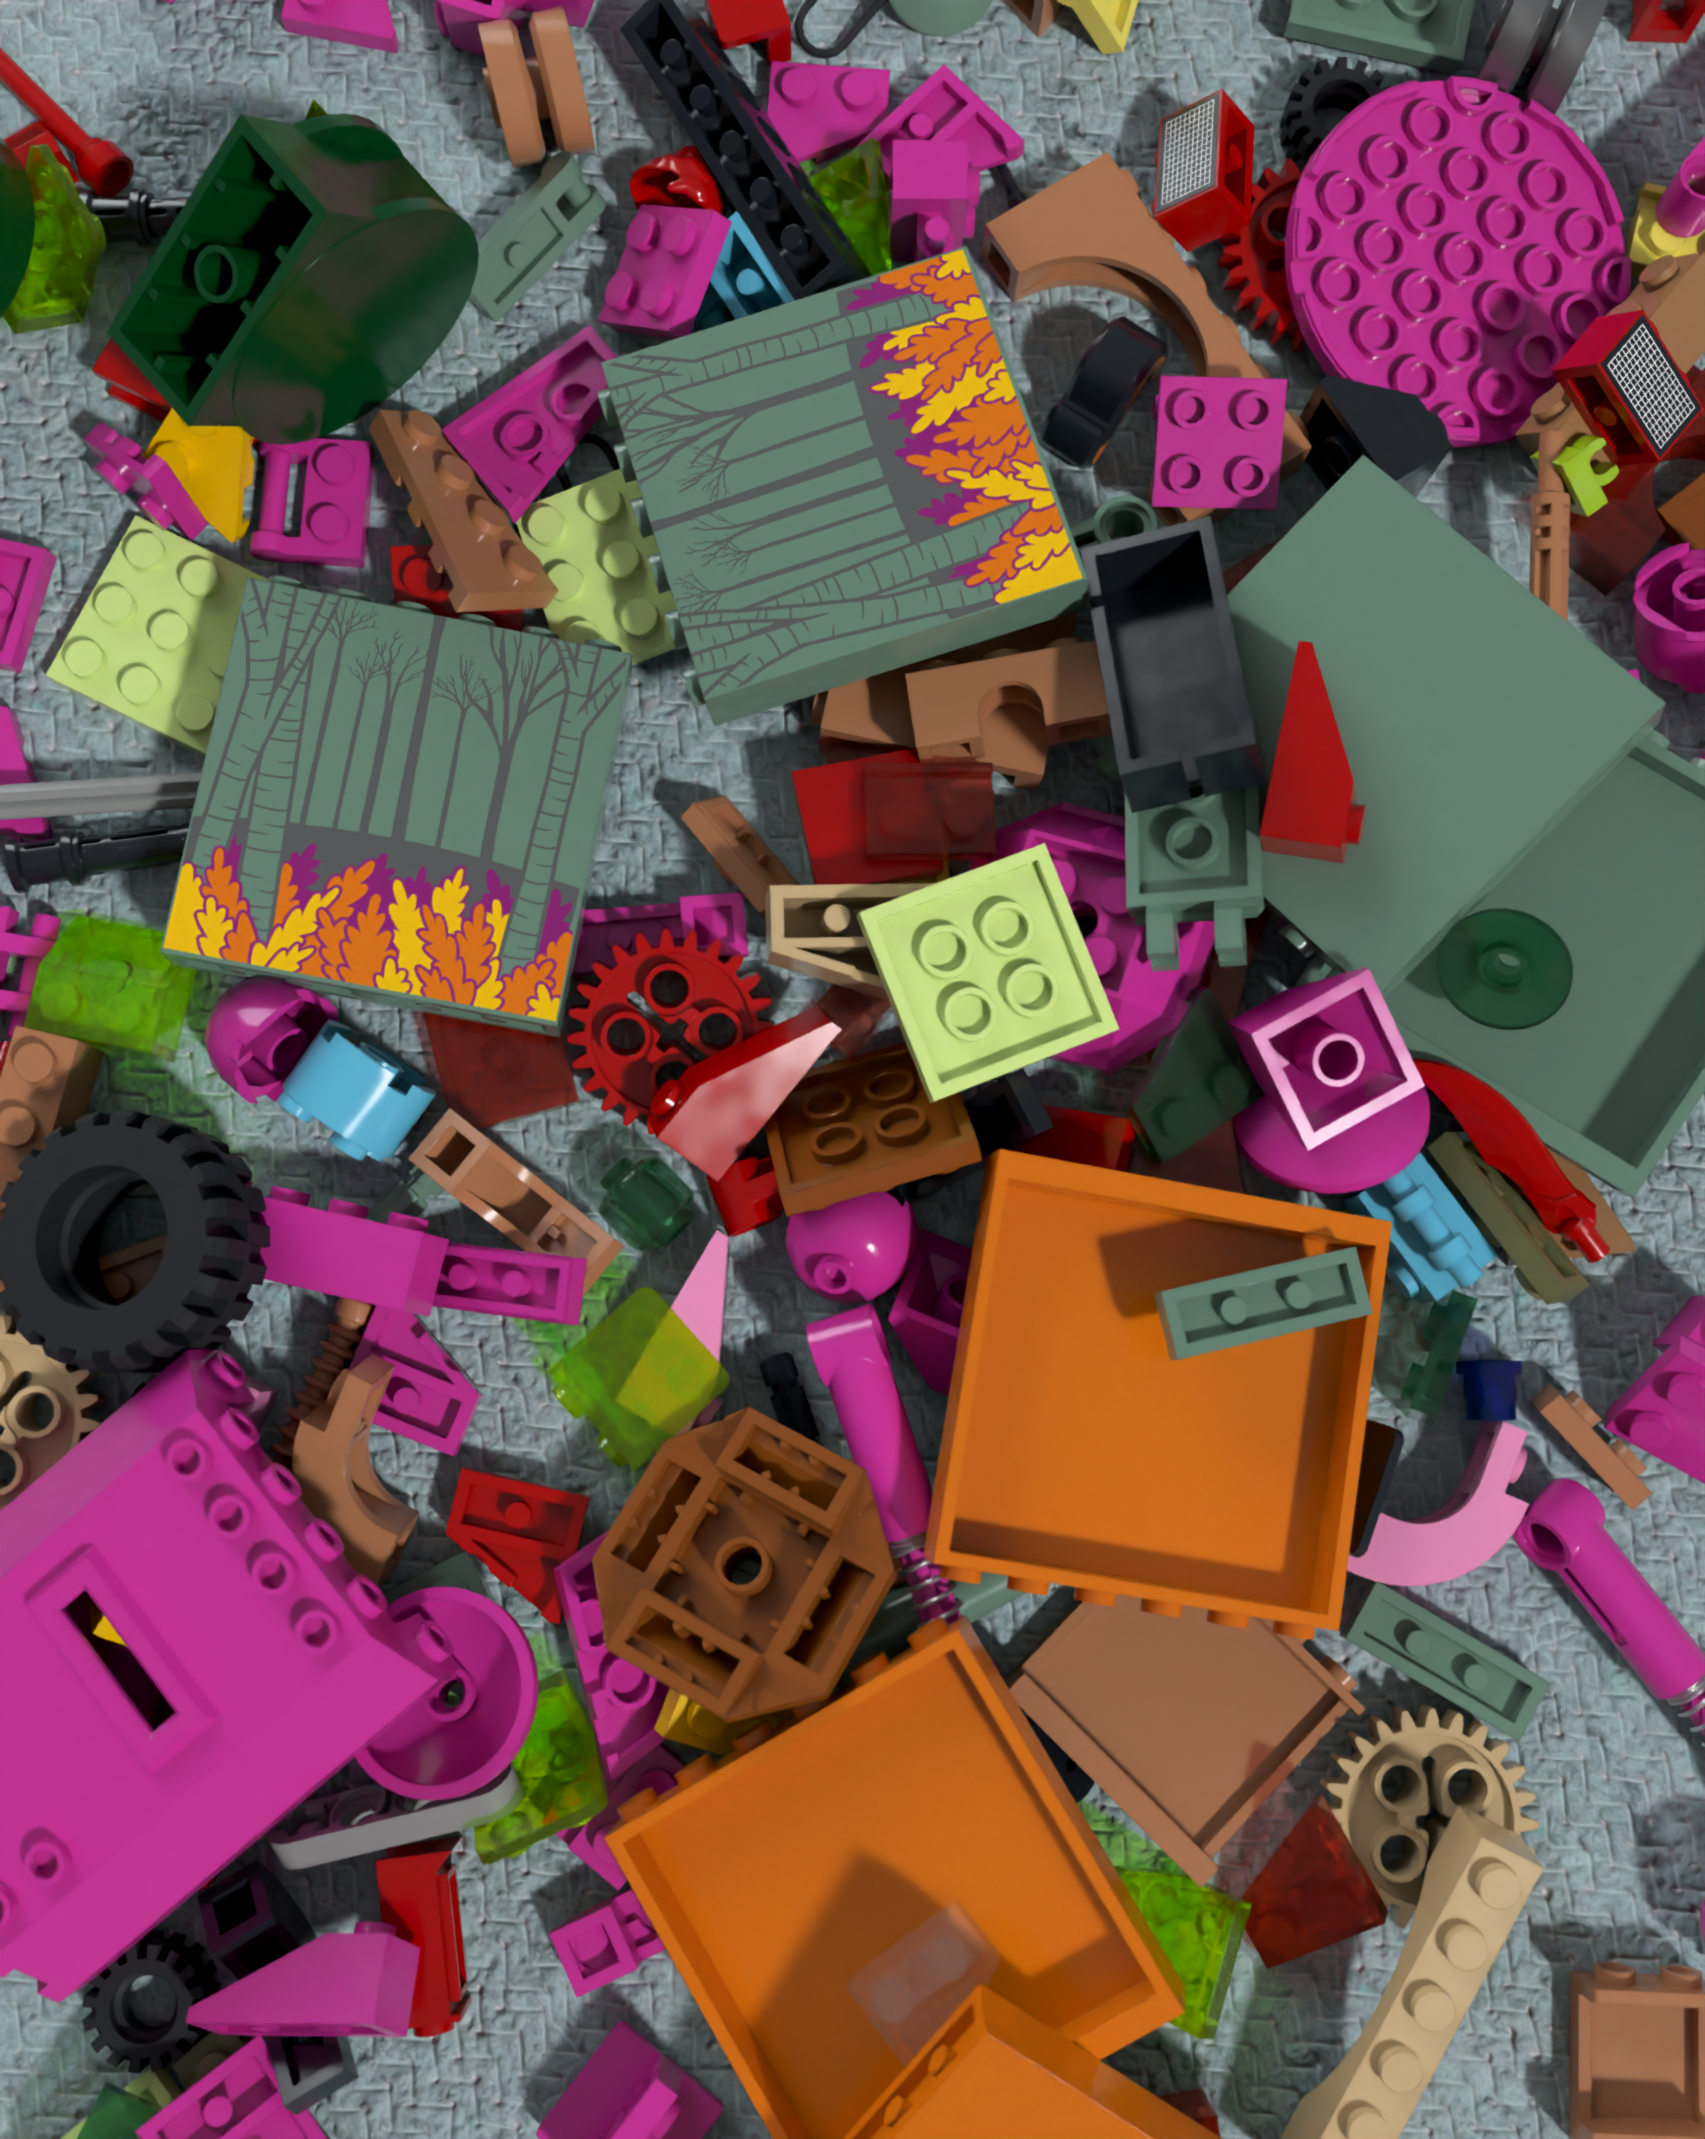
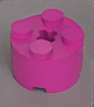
M1690 542L1674 545L1659 552L1649 559L1638 571L1632 599L1634 647L1636 657L1650 673L1665 681L1680 684L1684 691L1699 694L1705 693V549L1690 550Z

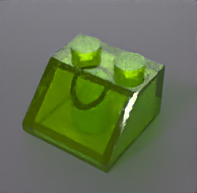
M76 915L39 964L23 1027L79 1040L95 1048L174 1063L197 970L174 966L160 953L164 936L162 931Z

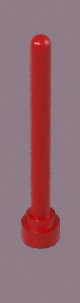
M0 47V81L75 155V162L81 179L101 197H112L121 192L129 184L133 176L134 165L132 160L114 142L100 138H91Z

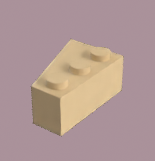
M936 883L770 885L765 897L766 962L889 1001L857 920V915L861 911Z

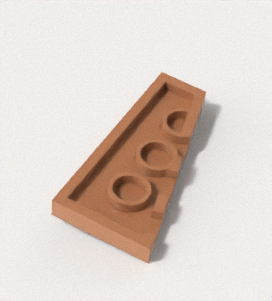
M379 409L369 427V431L394 483L409 491L412 500L406 509L415 527L427 529L433 546L428 555L436 572L447 574L451 579L454 587L448 597L455 612L547 608L558 592L557 587L542 569L540 559L525 546L510 526L505 512L493 503L475 479L472 468L460 459L443 436L441 427L436 420L426 412L418 410Z

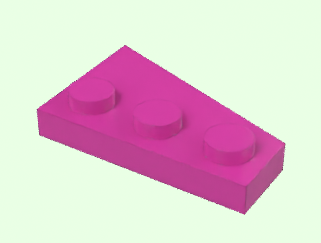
M590 325L441 429L444 437L460 459L472 468L477 480L514 525L603 413L597 392L607 389L608 384L601 362L617 358V356Z

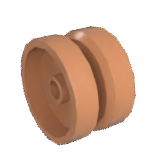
M563 6L532 12L529 29L535 56L524 58L517 27L509 18L478 24L487 67L482 68L496 128L503 129L512 168L543 161L546 150L539 120L550 118L557 149L560 152L569 151L572 155L595 151L582 81Z

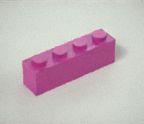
M252 1181L246 1183L247 1186L252 1187ZM277 1186L271 1187L269 1198L264 1197L267 1207L266 1211L258 1214L259 1223L270 1226V1247L261 1248L259 1265L267 1266L265 1280L403 1312L430 1316L449 1239L426 1233L429 1224L428 1220L390 1212L387 1224L367 1220L369 1207L330 1199L328 1210L325 1211L308 1207L310 1194Z

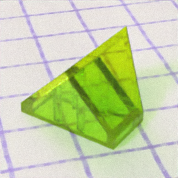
M870 138L809 178V180L874 276L891 270L888 198L880 142Z

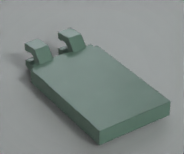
M1254 715L1252 720L1258 745V728ZM1260 784L1206 797L1202 785L1190 788L1192 800L1132 813L1125 793L1126 908L1130 918L1136 917V926H1146L1148 959H1151L1153 972L1180 970L1177 923L1214 921L1215 951L1218 954L1220 967L1247 965L1245 918L1258 917L1257 908H1264L1262 843L1259 836L1261 828Z

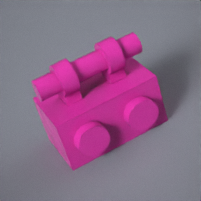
M968 140L892 141L888 204L889 262H918L961 248L963 238H974L975 207L979 205L980 169L979 166H968Z

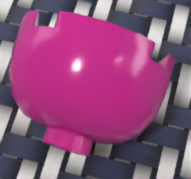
M275 976L246 978L226 990L219 997L209 1016L204 1039L211 1066L222 1080L249 1103L259 1104L255 1097L267 1095L275 1102L284 1091L282 1087L283 1082L326 1021L334 1020L339 1022L337 1009L321 993L288 983L284 978Z
M887 1191L872 1192L833 1203L821 1210L805 1211L791 1215L787 1226L785 1246L793 1272L806 1288L826 1300L841 1304H862L890 1292L910 1267L916 1252L920 1230L914 1209L906 1199L903 1206H901L897 1199L888 1194Z

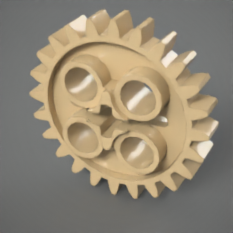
M0 1315V1425L5 1428L3 1433L0 1434V1455L6 1451L14 1458L16 1474L9 1485H5L0 1480V1511L105 1421L92 1417L91 1409L108 1400L106 1394H88L86 1386L100 1374L98 1370H77L75 1364H63L46 1356L41 1345H31L17 1331L14 1316ZM28 1371L31 1373L32 1379L26 1388L20 1390L24 1382V1373ZM43 1394L52 1401L54 1406L53 1419L45 1429L41 1428L33 1417L35 1402Z
M1427 1704L1420 1705L1416 1722L1413 1721V1718L1406 1709L1395 1706L1393 1710L1394 1726L1388 1727L1381 1719L1371 1715L1368 1718L1373 1736L1368 1740L1350 1730L1347 1736L1355 1749V1753L1351 1758L1332 1752L1330 1755L1334 1763L1343 1770L1340 1779L1323 1777L1319 1782L1335 1795L1334 1802L1316 1806V1812L1335 1824V1826L1320 1833L1319 1840L1326 1847L1341 1848L1329 1860L1328 1864L1337 1874L1352 1872L1344 1885L1346 1890L1354 1898L1360 1897L1369 1891L1365 1906L1377 1917L1390 1906L1391 1920L1403 1929L1409 1923L1413 1913L1416 1912L1424 1881L1421 1872L1425 1868L1426 1858L1428 1856L1430 1859L1458 1805L1487 1818L1519 1836L1521 1832L1539 1828V1822L1520 1812V1807L1536 1799L1535 1793L1525 1787L1513 1786L1526 1772L1524 1766L1515 1761L1501 1763L1510 1746L1498 1738L1484 1743L1488 1727L1476 1720L1470 1722L1463 1730V1714L1450 1708L1445 1712L1439 1724L1435 1708ZM1430 1756L1432 1764L1428 1769L1426 1780V1776L1422 1771V1762L1425 1757ZM1403 1765L1407 1774L1404 1788L1394 1796H1384L1381 1788L1384 1774L1393 1766ZM1468 1768L1472 1776L1471 1788L1465 1796L1452 1800L1448 1792L1449 1780L1460 1769ZM1429 1805L1437 1810L1436 1818L1426 1819L1423 1829L1416 1824L1417 1816L1427 1815ZM1404 1835L1406 1848L1401 1859L1393 1864H1382L1380 1852L1384 1842L1392 1836ZM1527 1845V1847L1535 1856L1536 1851Z

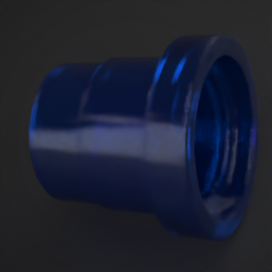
M1455 1360L1456 1374H1463V1400H1465L1467 1420H1516V1375L1523 1374L1522 1360Z

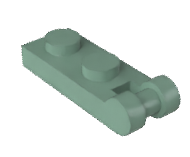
M569 151L559 152L549 159L543 166L541 176L477 242L479 253L478 268L469 298L482 314L491 321L497 323L595 221L606 206V201L594 185H586L580 177L582 168ZM562 195L568 200L566 210L563 213L555 205V202Z

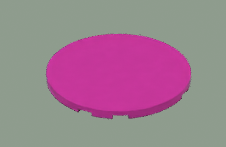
M1450 76L1447 80L1418 83L1416 80H1412L1388 88L1352 110L1325 137L1303 170L1292 197L1285 234V271L1291 304L1301 333L1314 358L1327 376L1417 395L1428 411H1432L1440 417L1446 427L1448 440L1452 446L1468 448L1490 446L1517 439L1515 434L1532 414L1531 407L1543 394L1552 390L1558 383L1551 370L1597 317L1606 316L1614 307L1627 299L1631 293L1632 274L1631 258L1625 256L1624 241L1620 224L1624 222V217L1617 197L1604 170L1577 134L1559 117L1532 99L1526 103L1513 95L1498 90L1499 85L1497 83Z

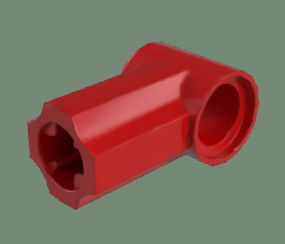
M755 1156L733 1163L718 1182L709 1175L705 1177L710 1194L729 1238L773 1222L782 1216L780 1212L785 1211L779 1194L771 1156L761 1160Z

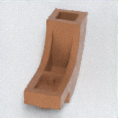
M451 1108L446 1111L408 1158V1160L449 1194L484 1218L524 1251L586 1258L587 1263L582 1297L585 1296L624 1247L587 1215Z
M371 1354L352 1371L346 1368L342 1370L335 1380L327 1400L323 1401L300 1420L292 1452V1475L301 1487L302 1494L299 1498L315 1519H321L328 1523L341 1538L344 1545L342 1554L358 1575L368 1577L379 1587L397 1568L420 1512L393 1497L381 1484L371 1464L368 1447L370 1429L396 1366L385 1359Z

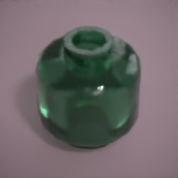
M650 1155L644 1157L635 1164L628 1157H624L609 1170L600 1182V1185L607 1191L599 1205L600 1216L637 1251H644L653 1246L659 1252L663 1251L679 1237L696 1216L690 1210L694 1201L693 1191L657 1156Z

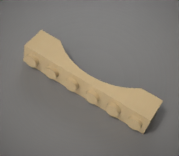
M1458 1805L1427 1863L1421 1895L1409 1935L1395 1971L1376 2010L1358 2040L1340 2064L1319 2086L1301 2098L1280 2139H1399L1544 1869L1518 1834Z

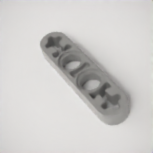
M512 1762L495 1779L483 1787L466 1795L445 1800L409 1798L392 1792L379 1783L303 1801L267 1832V1838L283 1868L289 1870L305 1869L497 1821L511 1813L520 1804L524 1795V1787Z

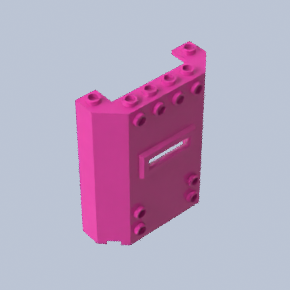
M217 1349L186 1350L0 1511V1977L4 1978L13 1969L18 1970L38 1980V1994L58 2003L101 1974L461 1668L451 1655L453 1653V1646L450 1639L436 1623L430 1620L425 1621L419 1613L401 1622L394 1623L385 1611L387 1601L379 1587L368 1577L356 1573L342 1554L344 1545L337 1532L325 1521L314 1518L299 1498L302 1491L295 1477L282 1465L272 1463L257 1443L260 1436L256 1426L243 1412L238 1410L248 1407L256 1400L243 1384L247 1380L246 1374L232 1356ZM85 1590L176 1712L155 1731L64 1609Z

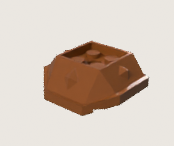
M751 1407L724 1417L725 1420L695 1428L663 1441L592 1558L597 1595L603 1619L601 1623L605 1648L728 1723L829 1699L897 1577L874 1492L866 1470ZM751 1555L761 1557L762 1567L760 1573L752 1582L744 1585L732 1583L731 1573L733 1567L741 1558Z

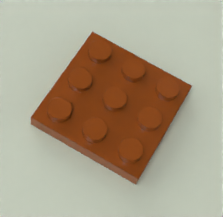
M906 1042L809 1069L764 1124L779 1194L787 1217L805 1211L821 1210L833 1203L868 1193L888 1191L896 1185L931 1175L951 1173L960 1167L982 1161L978 1141L961 1093L959 1092L930 1103Z

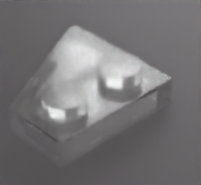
M956 1897L851 1975L847 1981L846 1988L905 2068L979 1983L988 1987L999 1964L1000 1953L961 1900Z

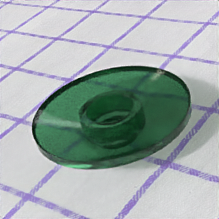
M1487 909L1463 918L1446 935L1437 956L1438 979L1448 1000L1469 1019L1495 1029L1519 1030L1543 1023L1562 1007L1573 983L1572 958L1559 934L1541 919L1514 909ZM1499 954L1513 956L1520 964L1515 966L1507 965L1501 961Z

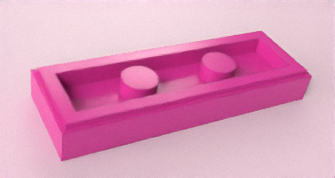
M448 1242L433 1306L559 1324L579 1325L587 1259Z

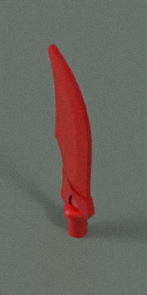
M1412 1058L1423 1083L1452 1112L1476 1146L1485 1163L1503 1172L1523 1188L1522 1191L1538 1211L1545 1228L1553 1234H1561L1566 1241H1573L1588 1263H1594L1604 1258L1609 1253L1610 1247L1595 1228L1597 1217L1596 1204L1580 1190H1576L1522 1113L1501 1093L1467 1071L1442 1062Z

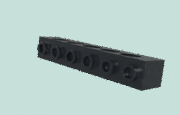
M647 0L620 30L795 301L873 276L724 49L721 48L720 43L701 14L683 0Z

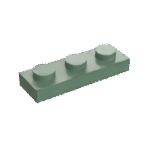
M1356 1247L1336 1250L1154 1293L1170 1360H1180L1373 1314Z
M1373 1580L1368 1581L1339 1635L1519 1742L1550 1684L1547 1680L1394 1590Z

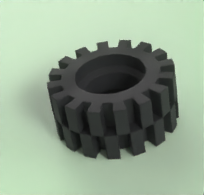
M1337 57L1333 69H1330L1328 60L1324 59L1317 62L1314 72L1308 67L1301 74L1298 83L1295 82L1279 127L1283 128L1279 137L1281 147L1290 145L1286 154L1287 159L1291 158L1293 162L1299 158L1303 160L1300 172L1303 171L1310 156L1313 155L1325 137L1330 133L1318 122L1316 112L1323 107H1338L1350 113L1369 98L1391 88V85L1379 89L1384 78L1380 71L1376 69L1368 77L1364 74L1368 63L1358 59L1353 70L1347 68L1348 57Z
M152 1931L89 1982V1984L94 1986L84 1994L82 2007L91 2008L92 2012L82 2020L85 2032L94 2028L98 2031L99 2036L90 2043L96 2053L106 2045L113 2051L106 2061L107 2063L117 2068L124 2060L130 2061L128 2072L141 2073L147 2065H151L152 2072L162 2070L172 2060L175 2063L182 2058L206 2033L207 2030L186 2023L189 2007L220 1991V1982L211 1983L210 1977L217 1971L213 1959L203 1965L198 1956L205 1949L198 1942L187 1948L183 1945L186 1935L175 1932L166 1939L164 1938V1931ZM153 1975L164 1979L170 1984L175 1993L176 2008L169 2022L159 2026H149L141 2023L134 2017L129 2007L128 1996L130 1988L137 1978Z

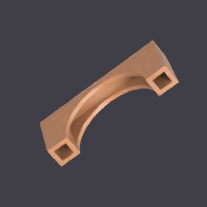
M1108 152L985 224L981 257L1013 303L1025 296L1055 287L1089 286L1113 291L1144 305L1169 326L1184 347L1195 376L1272 378L1262 364H1254L1241 345L1240 333L1233 320L1226 314L1220 315L1207 296V287L1199 271L1194 266H1187L1174 248L1172 236L1153 218L1141 201L1140 191L1134 177L1126 169L1120 170ZM1286 408L1279 483L1299 472L1312 447L1309 443V434L1305 424L1294 412L1288 413ZM1153 476L1145 495L1151 506ZM1152 507L1165 527L1211 516L1212 524L1237 510L1230 508Z

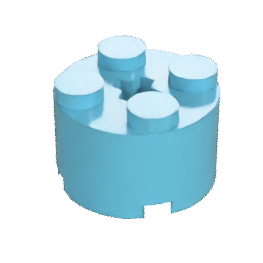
M327 1020L283 1082L282 1087L284 1091L277 1099V1102L289 1113L305 1122L310 1123L315 1117L334 1130L329 1137L330 1142L357 1160L362 1161L366 1155L378 1161H382L384 1157L391 1158L437 1092L434 1088L422 1087L426 1080L383 1047L370 1039L367 1043L360 1042L358 1046H355L347 1040L353 1029L334 1020Z

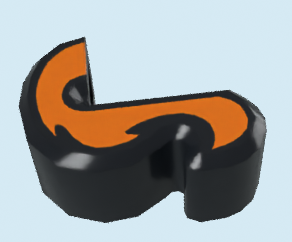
M1125 316L1114 318L1094 339L1076 368L1062 399L1057 405L1052 407L1040 430L1041 443L1081 470L1091 468L1105 451L1144 384L1157 379L1168 357L1167 343Z

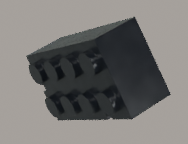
M1211 516L1080 549L1083 566L1088 577V597L1092 607L1091 614L1118 771L1132 813L1192 800L1190 788L1201 785L1206 797L1264 784L1265 779Z

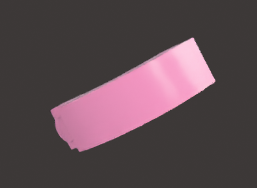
M1483 1420L1461 1480L1452 1496L1435 1511L1418 1518L1395 1519L1380 1512L1367 1552L1358 1558L1349 1555L1347 1571L1390 1585L1424 1586L1460 1577L1489 1560L1514 1534L1529 1506V1503L1505 1494L1508 1483L1514 1484L1525 1467L1527 1449L1522 1446L1528 1431L1504 1421Z

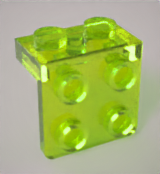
M47 144L32 145L30 147L25 168L34 199L35 233L32 252L24 278L13 301L3 315L15 335L82 323L89 297L94 290V279L100 257L106 245L105 233L101 222L94 214H90L74 188L70 172L64 165L59 164Z
M642 1287L633 1293L547 1370L558 1383L551 1391L564 1408L576 1419L584 1413L601 1432L594 1440L607 1457L619 1468L628 1463L634 1471L642 1468L657 1453L663 1441L674 1437L716 1399L730 1383V1376L726 1369L662 1297L649 1287Z
M565 1669L538 1681V1700L534 1720L522 1748L512 1760V1764L524 1787V1795L520 1804L502 1819L474 1827L475 1851L483 1864H492L503 1858L516 1857L528 1850L533 1844L564 1829L584 1825L596 1814L603 1811L608 1804L603 1764L597 1750L589 1714Z
M1115 1866L1114 1868L1185 1986V2013L1169 2021V2023L1198 2039H1214L1252 1903L1208 1882L1200 1888L1185 1872Z

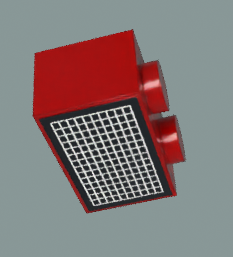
M1223 88L1160 120L1159 145L1155 153L1157 167L1156 193L1152 202V212L1154 219L1187 252L1250 224L1254 125Z
M1643 310L1597 317L1551 370L1592 434L1604 438L1606 445L1602 449L1611 463L1617 466L1660 462L1704 410V407L1690 386L1688 377L1679 369L1661 340L1657 327L1648 319Z

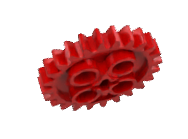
M1290 158L1285 161L1279 176L1268 167L1263 171L1257 185L1252 183L1250 224L1219 238L1218 242L1225 247L1217 260V266L1231 270L1221 285L1222 289L1241 291L1232 307L1234 312L1243 311L1248 308L1255 312L1248 328L1253 331L1267 323L1272 326L1269 343L1274 345L1285 333L1291 336L1292 352L1298 353L1305 339L1294 315L1288 292L1285 271V241L1276 239L1270 233L1271 230H1274L1284 236L1286 234L1287 217L1292 197L1302 174Z
M663 927L660 945L651 946L646 935L640 931L636 934V952L630 954L625 947L616 942L612 945L613 955L617 962L613 967L597 959L592 963L591 966L595 974L601 980L599 984L587 981L579 982L577 990L589 999L590 1003L589 1005H574L569 1009L568 1015L585 1023L584 1028L573 1030L567 1035V1042L585 1045L586 1051L573 1059L572 1066L579 1069L592 1067L594 1073L586 1080L583 1089L585 1092L594 1091L601 1087L607 1090L601 1104V1110L606 1112L619 1102L626 1106L623 1125L628 1127L639 1113L647 1115V1118L652 1113L650 1111V1104L662 1087L656 1076L657 1071L662 1065L671 1061H679L691 1067L699 1063L679 1041L671 1039L666 1044L659 1041L661 1027L653 1018L629 1002L627 996L630 992H636L644 998L650 1007L667 1023L672 1024L678 1018L684 1020L683 1035L686 1040L709 1057L776 1025L773 1020L758 1018L757 1016L758 1012L772 1004L769 995L751 996L750 991L761 979L759 973L756 971L740 977L736 972L742 964L743 954L737 952L725 961L720 959L719 954L722 942L720 938L715 937L706 949L703 950L697 948L696 929L690 928L683 944H674L670 928ZM665 970L677 971L687 980L688 990L684 997L678 1001L671 1003L663 1002L652 992L651 982L654 976ZM710 1014H725L734 1021L736 1025L735 1033L727 1042L711 1044L700 1035L699 1026L703 1019ZM623 1018L633 1019L643 1027L645 1038L636 1048L621 1049L614 1045L609 1037L608 1029L611 1024ZM647 1119L648 1134L654 1135V1131Z

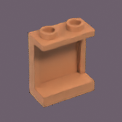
M1596 1962L1593 1964V1972L1569 1971L1570 2139H1705V1979L1702 1978L1700 1970L1680 1965H1662L1659 1967V1975L1636 1974L1635 1968L1625 1964Z

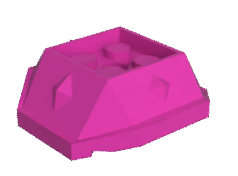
M1062 802L982 835L970 871L1045 843L1074 917L1090 916L1098 920L1094 932L1083 939L1119 1030L1051 1056L1049 1059L1109 1076L1129 1064L1130 1060L1159 1046L1187 1029L1215 944L1214 921L1177 923L1180 970L1153 972L1151 959H1148L1146 926H1136V917L1130 918L1126 908L1125 818Z

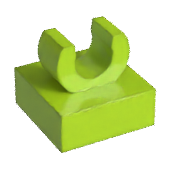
M1591 434L1584 435L1578 438L1571 447L1565 445L1562 454L1551 462L1564 480V492L1571 495L1570 512L1589 517L1608 503L1601 486L1610 483L1619 473V468L1616 464L1605 461L1599 463L1593 469L1590 466L1592 455L1606 445L1603 437ZM1539 450L1530 456L1537 472Z

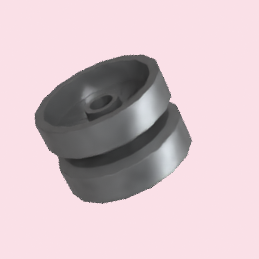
M1503 0L1485 41L1483 49L1486 52L1475 78L1497 83L1499 85L1498 90L1510 94L1524 67H1528L1530 70L1524 82L1520 100L1527 103L1532 99L1555 114L1582 64L1609 0H1561L1557 9L1552 7L1554 0Z

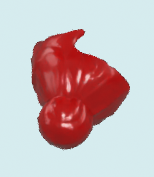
M688 145L677 150L674 154L649 160L634 171L629 180L630 192L638 211L641 204L715 210L725 217L726 201L724 191L695 145Z

